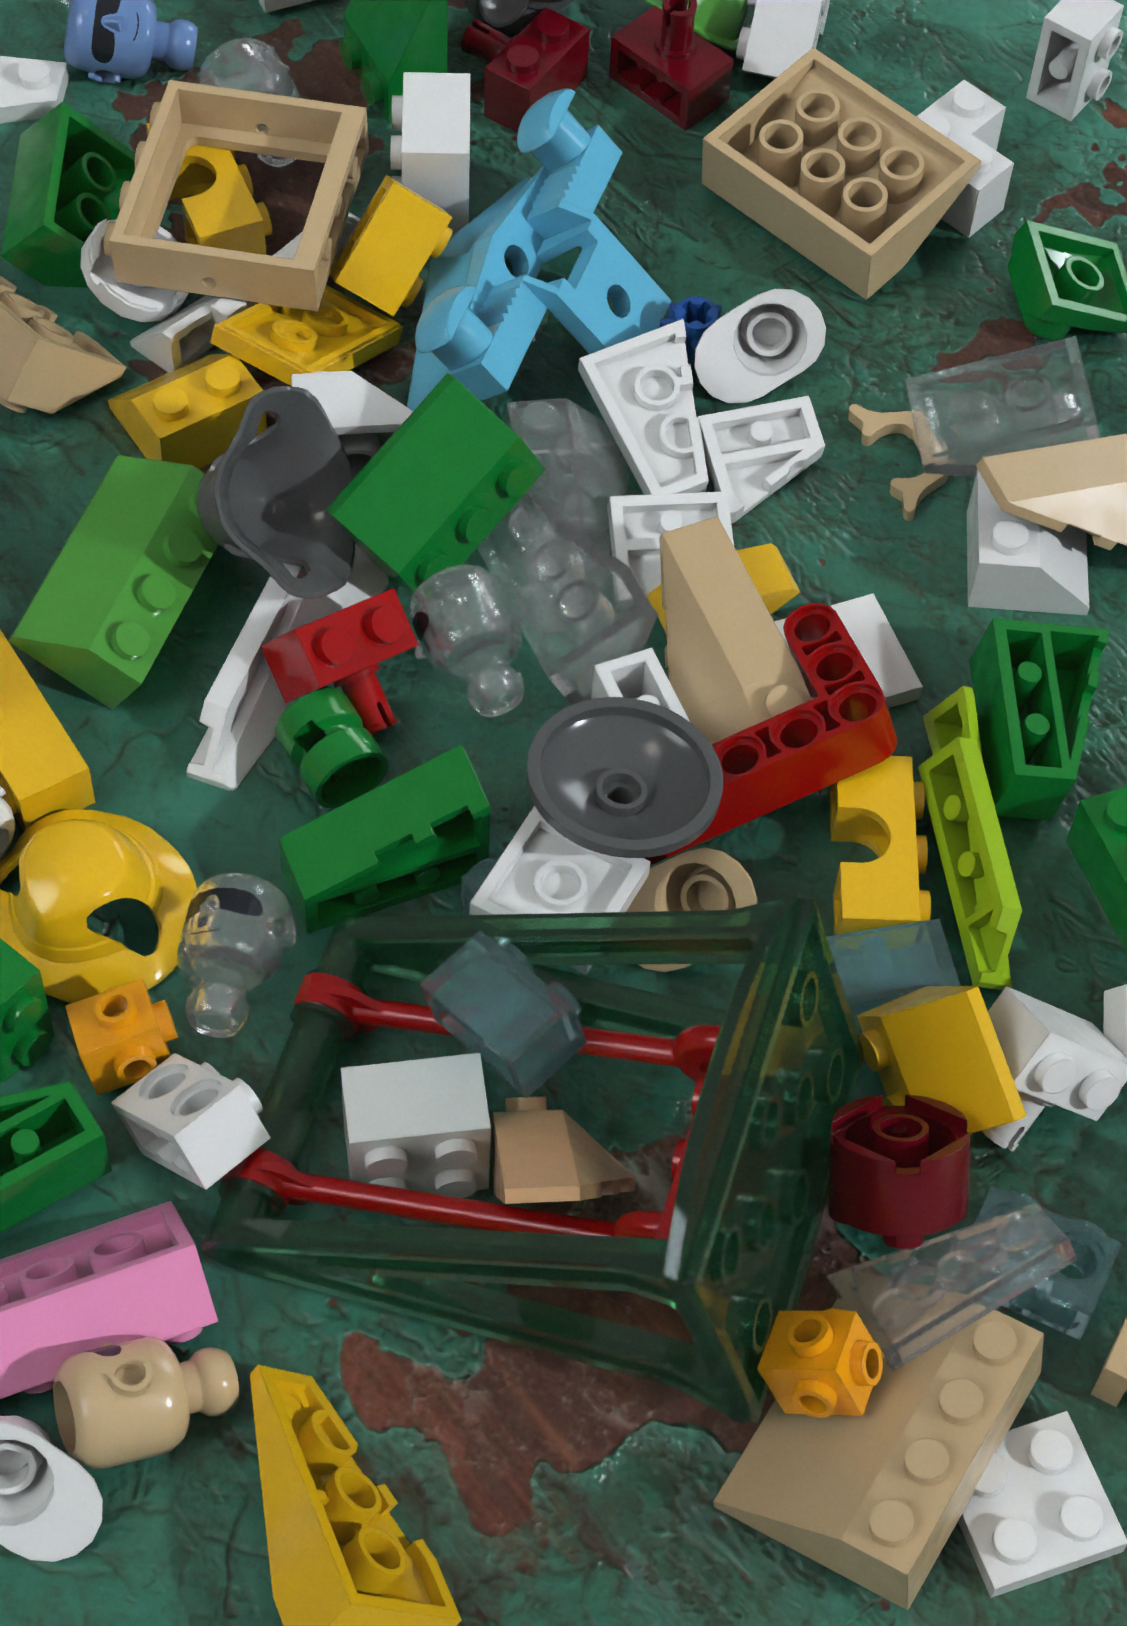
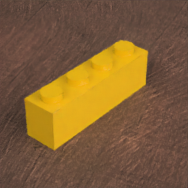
M0 629V786L6 792L2 798L11 807L14 816L25 831L33 823L45 816L63 810H82L96 802L88 765Z

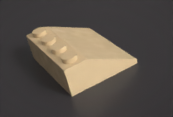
M813 47L703 138L701 183L867 300L906 265L980 169L981 160Z
M852 1274L832 1308L844 1311H857L873 1341L879 1345L883 1356L882 1375L878 1384L872 1388L863 1416L831 1415L826 1418H815L806 1414H785L775 1399L713 1503L714 1508L908 1611L975 1492V1487L994 1453L996 1454L1041 1373L1044 1333L978 1301Z

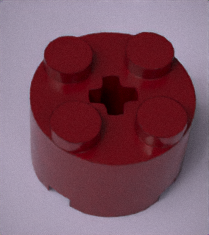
M883 1095L867 1096L854 1100L837 1110L832 1119L829 1153L828 1214L830 1218L865 1232L882 1235V1241L887 1246L905 1250L921 1246L924 1243L925 1235L944 1231L967 1217L969 1205L971 1138L970 1133L967 1132L968 1121L963 1113L947 1103L918 1095H905V1106H882Z

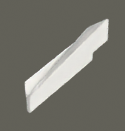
M350 212L333 265L360 218ZM302 232L273 256L294 259ZM205 295L130 340V345L169 373L194 362L214 346L210 341L215 324L258 303Z
M356 544L350 578L345 586L327 596L315 599L298 598L288 594L271 576L269 577L204 700L199 722L209 728L191 762L188 764L186 771L188 778L228 791L236 790L276 737L275 726L278 718L288 706L300 698L298 697L287 703L284 702L262 652L261 645L298 627L383 593L389 584L388 576ZM282 562L291 575L297 579L303 578L308 574L305 566L302 571L301 566Z

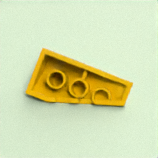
M257 1365L250 1373V1384L272 1594L283 1626H457L462 1619L436 1558L423 1539L413 1541L411 1544L390 1514V1511L398 1502L386 1484L375 1486L363 1474L352 1457L357 1451L358 1443L314 1378L305 1374Z

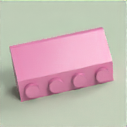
M172 1201L0 1259V1399L22 1391L29 1394H37L53 1389L54 1376L60 1365L67 1358L79 1352L96 1349L106 1343L118 1344L149 1336L157 1337L161 1341L166 1342V1344H179L199 1335L204 1326L218 1322L196 1245Z

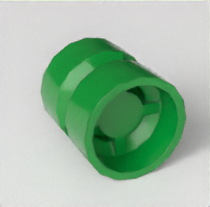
M324 688L310 692L288 706L278 718L275 726L276 738L290 761L299 768L300 777L315 801L323 808H338L375 789L385 777L388 770L386 756L372 734L363 728L361 717L346 694L340 689Z

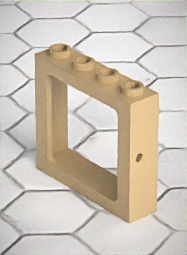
M169 80L162 101L154 102L152 106L148 138L146 141H140L137 145L133 178L131 181H124L119 199L120 212L116 222L110 221L106 227L104 253L106 256L112 257L116 282L318 312L369 151L366 107ZM201 145L325 163L294 259L155 239L186 152L190 147Z

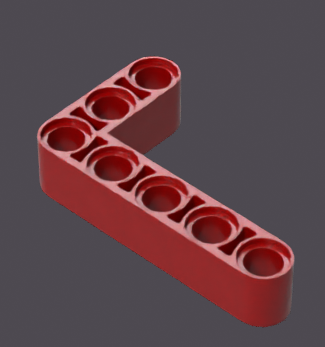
M810 603L800 606L789 614L783 626L790 652L800 669L812 700L711 744L719 758L723 773V792L716 816L705 832L687 846L664 855L644 858L651 862L650 866L873 767L889 758L895 751L898 740L883 690L837 612L831 606L823 603Z

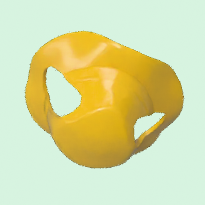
M63 810L45 816L28 827L20 836L13 849L0 861V884L18 865L20 879L18 895L0 889V938L40 970L45 994L68 1003H74L102 993L110 988L119 987L142 978L147 990H150L163 981L175 969L183 957L192 935L190 933L193 932L197 914L190 918L185 927L184 923L189 904L198 895V890L187 862L167 840L152 828L123 815L95 810ZM126 898L141 901L150 909L158 924V942L154 952L146 957L130 950L121 942L88 929L87 917L100 906L117 899Z

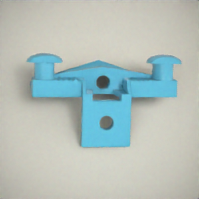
M565 88L548 93L536 101L521 120L517 135L518 148L523 154L532 152L543 164L539 171L531 178H523L452 236L437 259L431 257L422 314L415 334L416 353L407 407L412 411L417 408L447 373L455 377L480 401L507 392L547 308L589 354L659 328L660 320L664 318L672 300L602 221L593 214L623 152L599 125L585 130L569 112L568 107L576 93L574 90ZM577 246L582 248L568 280L561 278L546 283L536 279L543 263ZM504 255H506L511 262L513 268V275L509 272V270L506 267ZM607 295L613 303L614 313L609 308Z

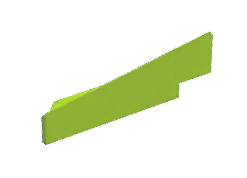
M962 686L923 716L933 756L919 765L918 770L921 782L924 783L925 798L972 985L1004 990L1006 986L1012 988L1008 954L1020 920L1022 908L983 764L974 692L972 687Z

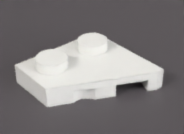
M809 396L698 416L709 475L715 492L727 491L731 524L821 458L825 448Z
M727 491L609 497L607 513L618 611H629L649 600L647 594L661 584L659 537L662 533L718 516L734 546Z

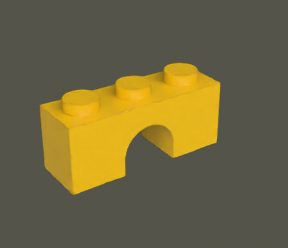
M146 123L147 137H148L149 132H150V127H149V123ZM201 145L190 147L186 152L169 199L173 200L194 195L181 199L187 243L266 255L265 236L272 234V224L264 202L255 203L253 199V184L246 165L236 164L234 160L236 157L235 150Z
M890 756L873 767L829 786L831 841L859 843L870 848L878 856V859L864 863L840 862L833 892L835 951L912 954L918 930L929 928L931 915L929 890H919V874H925L927 867L928 843L925 835H916V820H922L925 790L923 782L913 781V763L910 756Z

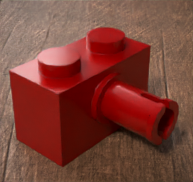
M392 588L298 627L260 647L285 703L333 683L335 688L341 686L343 692L361 717L363 728L374 734L398 723V719L394 716L375 673L376 670L380 669L378 663L414 648L419 644L396 591Z

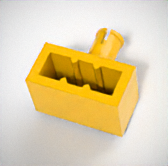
M386 175L331 268L329 275L337 284L394 317L400 306L408 308L418 295L423 284V278L418 275L428 258L431 256L437 259L448 244L452 235V229L448 227L452 216L441 207Z

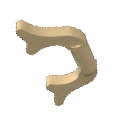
M857 404L850 405L848 420L862 431L861 443L864 446L872 445L876 440L885 435L903 434L909 439H913L925 460L928 470L923 474L912 478H894L890 484V495L902 502L903 518L906 521H912L920 501L944 485L948 480L952 465L951 455L947 453L932 427L931 420L923 414L915 411L880 413L867 410Z

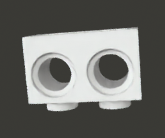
M176 1053L172 1054L158 1065L157 1068L153 1069L111 1102L144 1156L205 1190L271 1138L257 1115L263 1110L262 1104L247 1083L240 1078L232 1081L221 1076L209 1063L204 1062L199 1065Z

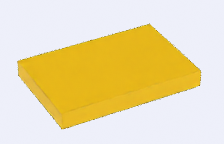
M326 285L318 312L258 303L215 324L210 343L292 386L291 374L315 373L319 371H349L399 344L403 326Z

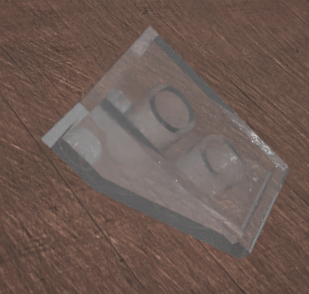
M1076 336L905 379L924 473L976 477V464L982 457L1100 438Z

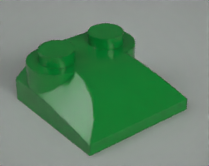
M1026 220L1014 235L1011 257L1008 260L1007 266L1020 312L1027 329L1037 337L1051 340L1064 338L1073 327L1127 333V272L1117 243Z

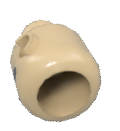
M152 1336L118 1344L106 1343L99 1348L74 1354L60 1365L53 1382L55 1416L64 1447L71 1458L76 1460L81 1466L90 1469H106L167 1453L184 1439L189 1427L190 1414L200 1412L207 1416H221L229 1412L239 1400L238 1376L234 1362L227 1351L213 1347L202 1348L196 1351L188 1361L178 1362L176 1355L166 1342Z

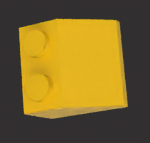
M230 353L209 354L108 400L113 414L146 459L193 465L197 469H201L213 463L216 458L226 452L238 431L249 401L256 394L263 391V389L236 356ZM266 411L261 416L256 435L262 434L267 429Z
M925 986L856 1015L863 1032L858 1036L862 1056L867 1065L873 1071L878 1072L887 1095L882 1098V1106H905V1095H918L936 1099L953 1106L963 1113L968 1121V1133L1012 1123L1027 1117L978 986Z

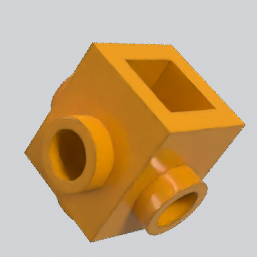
M143 978L119 987L110 988L102 993L65 1006L79 1056L97 1096L138 1082L171 1056L167 1042L178 1038L166 1000L153 1003Z
M835 1308L824 1311H778L757 1369L785 1414H806L815 1418H826L831 1415L863 1416L872 1388L878 1384L881 1378L883 1356L879 1345L873 1341L857 1311H844Z

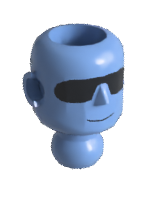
M70 0L64 42V57L68 64L75 69L89 72V79L104 84H120L121 78L136 79L142 77L148 72L151 59L163 61L169 68L183 71L193 66L198 27L184 19H177L171 23L157 21V7L153 0Z

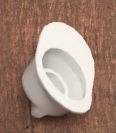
M772 289L745 301L717 319L703 332L695 349L694 368L700 384L712 397L726 403H748L763 397L789 379L802 373L817 360L825 345L826 325L821 310L809 297L791 289Z
M17 1415L0 1416V1544L9 1551L35 1561L55 1562L77 1555L93 1541L102 1523L103 1499L95 1479L76 1460L54 1446L48 1433L35 1422Z

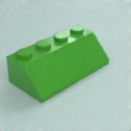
M118 455L110 465L8 642L113 710L143 683L218 546L205 531L197 513V492L200 481L205 473L193 465Z

